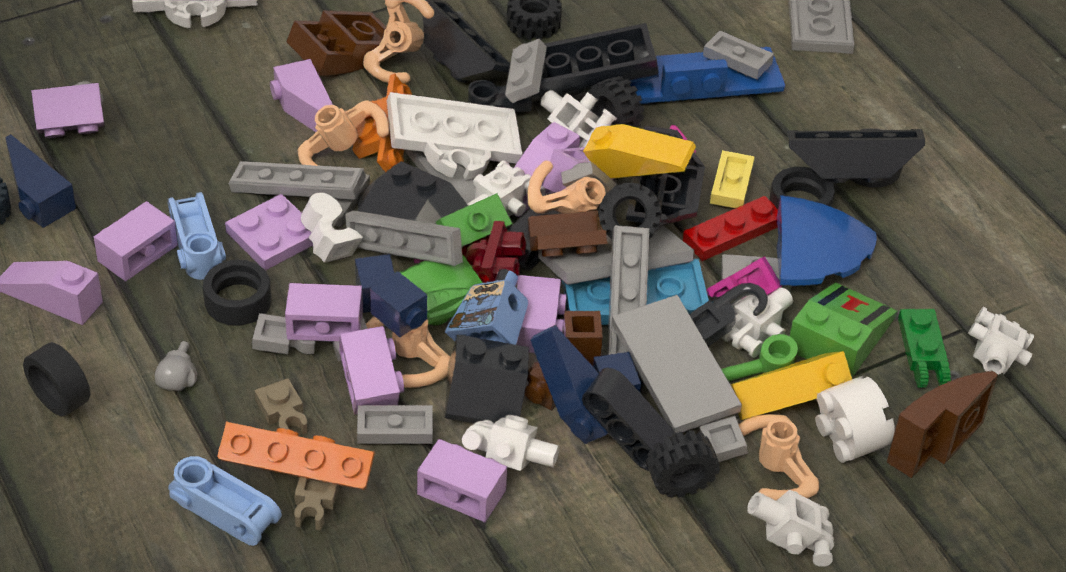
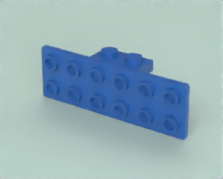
M761 47L762 49L773 53L770 47ZM703 52L656 56L659 78L630 84L631 87L635 86L637 88L636 94L637 96L641 95L642 101L640 103L643 104L782 92L785 90V83L775 57H773V64L758 79H755L728 67L725 59L711 60L704 57Z

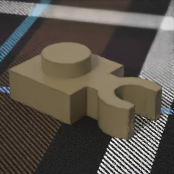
M289 378L254 390L255 400L269 425L278 422L279 428L288 429L291 426H297L303 434L308 433L307 418L302 414L303 403Z
M299 477L294 494L295 505H298L294 511L295 526L301 527L302 520L305 517L312 516L315 517V529L321 530L325 522L324 509L333 510L340 485Z

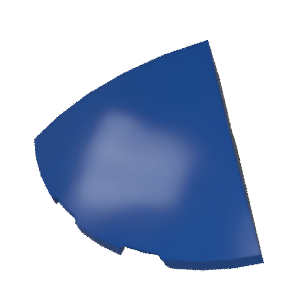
M780 195L777 214V258L780 285L821 284L825 276L832 274L845 278L860 269L862 260L865 258L871 259L877 237L876 232L864 223L827 205L802 198Z

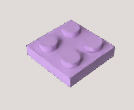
M282 194L225 222L226 233L265 270L313 246V242L309 239L312 232L305 228L301 222L302 213Z

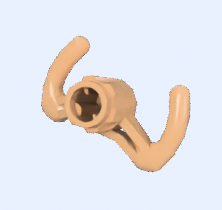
M385 0V5L390 15L387 28L384 31L380 45L372 51H368L364 55L363 60L364 68L373 77L382 82L389 83V76L394 74V72L382 69L380 63L397 53L414 52L421 48L424 41V32L418 27L417 23L410 22L402 3L406 2L413 5L425 18L431 19L434 16V10L426 0ZM395 73L403 84L409 83L410 75L408 73Z
M362 101L345 112L342 108L338 109L335 105L322 107L315 115V128L317 132L298 148L299 162L301 165L319 166L312 160V156L315 153H319L328 147L333 151L349 149L356 142L358 136L356 127L368 116L374 118L377 134L380 137H386L389 134V122L385 112L378 105L370 101Z
M543 161L534 170L529 181L527 191L529 207L537 214H544L553 210L562 214L595 211L597 213L598 230H603L597 210L606 194L603 184L595 178L583 177L560 192L542 196L541 185L545 177L553 169V164L550 161Z
M373 316L366 323V326L369 329L384 326V324ZM428 320L424 321L419 328L412 329L402 337L397 336L392 331L395 351L399 356L405 358L420 357L435 367L433 370L420 374L402 375L404 388H419L432 385L448 376L450 356L434 342L428 330Z
M775 414L759 415L739 423L743 437L750 432L763 429L759 448V461L766 469L773 472H785L795 484L799 485L798 488L790 490L798 492L799 495L807 499L818 493V478L803 461L798 447L800 436L797 434L796 426L787 416ZM762 488L759 492L777 501L788 490Z

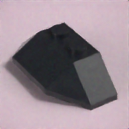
M426 0L434 10V16L431 19L423 16L424 45L434 54L433 58L437 62L446 65L451 70L450 75L453 78L466 83L467 80L473 82L477 80L490 81L509 75L511 63L461 17L452 6L442 0Z
M644 126V130L683 139L678 130ZM693 152L684 171L634 176L633 183L647 187L659 200L662 211L660 226L697 217L705 166ZM629 200L626 220L643 223L645 219L643 205L636 200Z
M922 129L788 130L789 148L822 179H830L831 182L835 183L846 182L848 178H862L865 182H879L882 178H891L925 146V137Z
M401 161L360 193L357 211L436 224V221L440 218L463 209L468 204L451 182Z

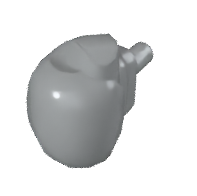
M182 341L178 350L169 351L166 357L158 364L155 371V383L160 388L169 391H182L196 383L197 371L191 362L190 356L186 353L189 347L187 342Z

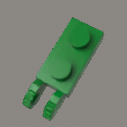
M900 309L898 322L909 368L914 373L917 387H927L929 382L928 370H935L939 386L950 382L949 363L935 309Z

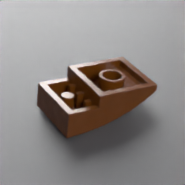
M323 10L319 21L294 20L286 42L303 60L311 59L319 76L338 75L364 69V55L380 45L387 27L372 12Z
M986 371L960 377L934 388L911 403L899 414L887 463L910 478L931 457L945 465L984 423L998 374L994 371Z

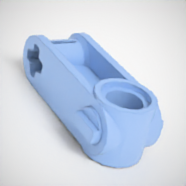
M202 192L196 193L195 197L175 200L173 197L168 198L170 218L175 221L177 243L180 249L177 250V256L181 269H186L190 277L202 280L210 269L226 260L222 242L217 240Z
M187 457L178 462L174 468V480L168 487L170 498L177 501L183 508L190 510L248 545L255 546L261 540L262 532L271 523L275 524L281 519V510L271 498L216 467L204 458Z

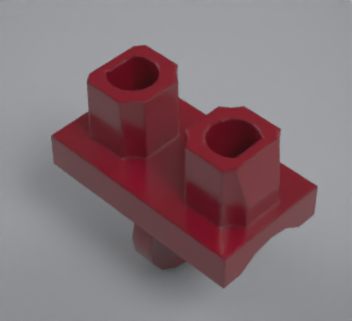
M494 221L489 241L480 240L479 243L470 245L466 251V259L473 266L472 269L475 272H483L489 278L488 282L495 280L500 269L510 270L519 277L520 265L518 258H511L508 255L525 254L527 245L524 233L508 232L504 221Z

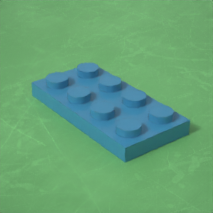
M693 259L689 263L648 270L646 305L678 295L688 314L708 302L709 299L699 259ZM611 277L569 285L562 280L564 294H566L567 311H600L601 325H607L609 322Z

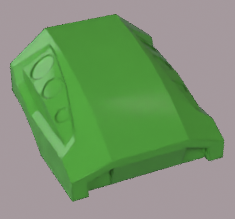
M463 254V262L456 266L425 260L404 271H400L402 275L427 294L428 325H441L448 321L450 317L455 315L469 289L475 284L482 283Z

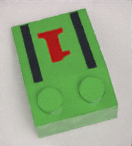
M835 282L808 300L792 322L790 337L797 343V355L805 359L824 353L844 351L850 374L853 378L891 325L898 311Z

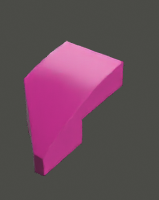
M764 256L709 287L706 291L708 296L720 297L739 284L753 283L762 287L768 295L782 287V285H780L779 279Z

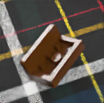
M595 211L540 215L528 218L530 251L542 250V257L563 255L564 248H576L577 254L597 252L598 245L607 244L606 230H598L597 213Z

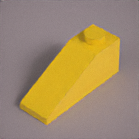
M620 124L596 127L583 152L589 161L594 163L608 177L621 178L684 171L696 145L692 141Z
M841 351L824 353L730 385L742 404L741 411L738 414L740 420L817 399V393L852 380L845 353Z

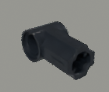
M477 80L469 85L468 103L515 109V113L529 112L532 109L531 96L512 103L505 95L507 86H495V84L487 80Z

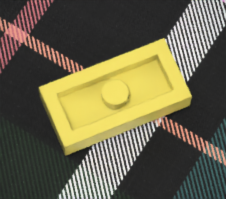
M722 150L711 192L710 204L731 208L744 205L755 156Z

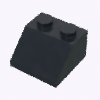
M457 334L448 363L444 418L469 423L490 420L495 423L502 417L506 418L507 415L520 417L528 376L529 347Z

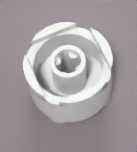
M861 376L817 393L820 415L815 417L816 425L822 436L829 435L834 442L833 449L839 462L844 463L892 444L895 432L893 418L886 421L883 409L889 407L879 386L870 377L863 378Z

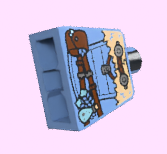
M500 269L493 282L473 285L447 326L445 333L454 341L458 334L516 345L528 306L527 298L515 287L518 276L510 270Z

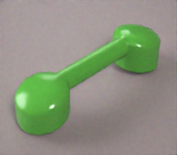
M772 335L763 342L759 359L722 368L721 370L729 382L794 364L798 351L797 343L788 335Z

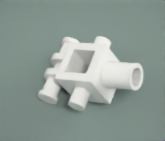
M552 90L547 91L541 99V106L551 113L548 120L552 123L556 122L580 135V147L587 145L596 127L610 126L613 121L618 119L606 109L602 111L604 113L601 117L590 111L597 102V99L588 92L580 102L568 93L562 98Z
M503 160L497 165L495 170L486 176L479 174L474 178L473 185L476 187L475 199L469 202L468 206L498 193L508 216L510 217L513 214L520 216L526 209V205L523 203V196L527 194L531 175H525L521 168H512L507 161ZM541 186V194L544 196L546 188Z
M778 288L768 296L767 306L759 316L753 315V311L759 303L758 298L754 295H748L733 304L736 323L732 327V331L723 336L722 339L727 342L733 339V347L738 350L743 348L749 352L751 357L755 358L760 354L762 344L767 338L776 334L785 335L786 330L780 326L782 314L793 303L792 295L785 288Z
M982 307L968 332L969 335L978 339L973 357L983 364L985 371H994L998 375L1001 373L1005 374L1014 360L1026 366L1032 356V353L1026 349L1031 344L1034 335L1028 334L1015 321H1008L1006 316L1002 314L994 315L987 311V308Z
M507 415L506 418L502 417L495 423L490 420L478 421L470 426L462 437V443L465 448L486 451L485 458H492L502 465L520 471L530 461L554 467L560 450L559 445L535 439L538 427L527 425V419L515 415Z
M788 490L777 501L760 492L752 496L748 504V513L766 522L768 541L786 549L791 554L798 555L805 548L813 550V562L817 566L823 567L832 563L833 558L830 550L834 547L833 526L828 521L829 510L826 507L820 506L799 495L798 492Z

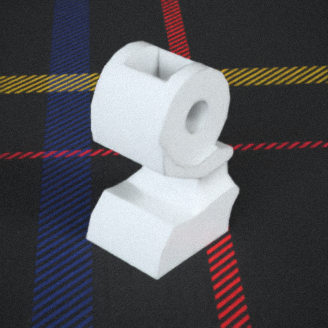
M315 193L310 197L301 214L302 224L312 232L309 239L313 242V253L318 255L323 262L352 256L363 237L351 228L334 230L333 227L343 211L340 204L329 194Z

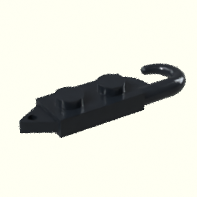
M753 283L739 284L713 302L709 300L689 314L708 347L732 331V327L736 323V315L732 305L743 297L754 295L758 298L759 303L753 311L754 316H759L765 310L768 296L762 287Z

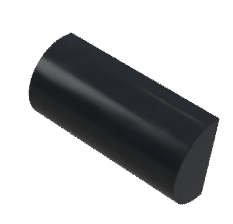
M643 23L545 43L546 52L539 93L532 95L533 103L541 102L543 95L549 90L555 91L561 97H564L567 93L570 96L586 93L593 85L615 76L623 77V80L628 79L631 83L659 78L657 58L647 24Z

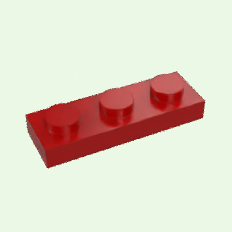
M766 196L760 197L685 230L683 242L691 247L694 253L704 261L778 228V210Z

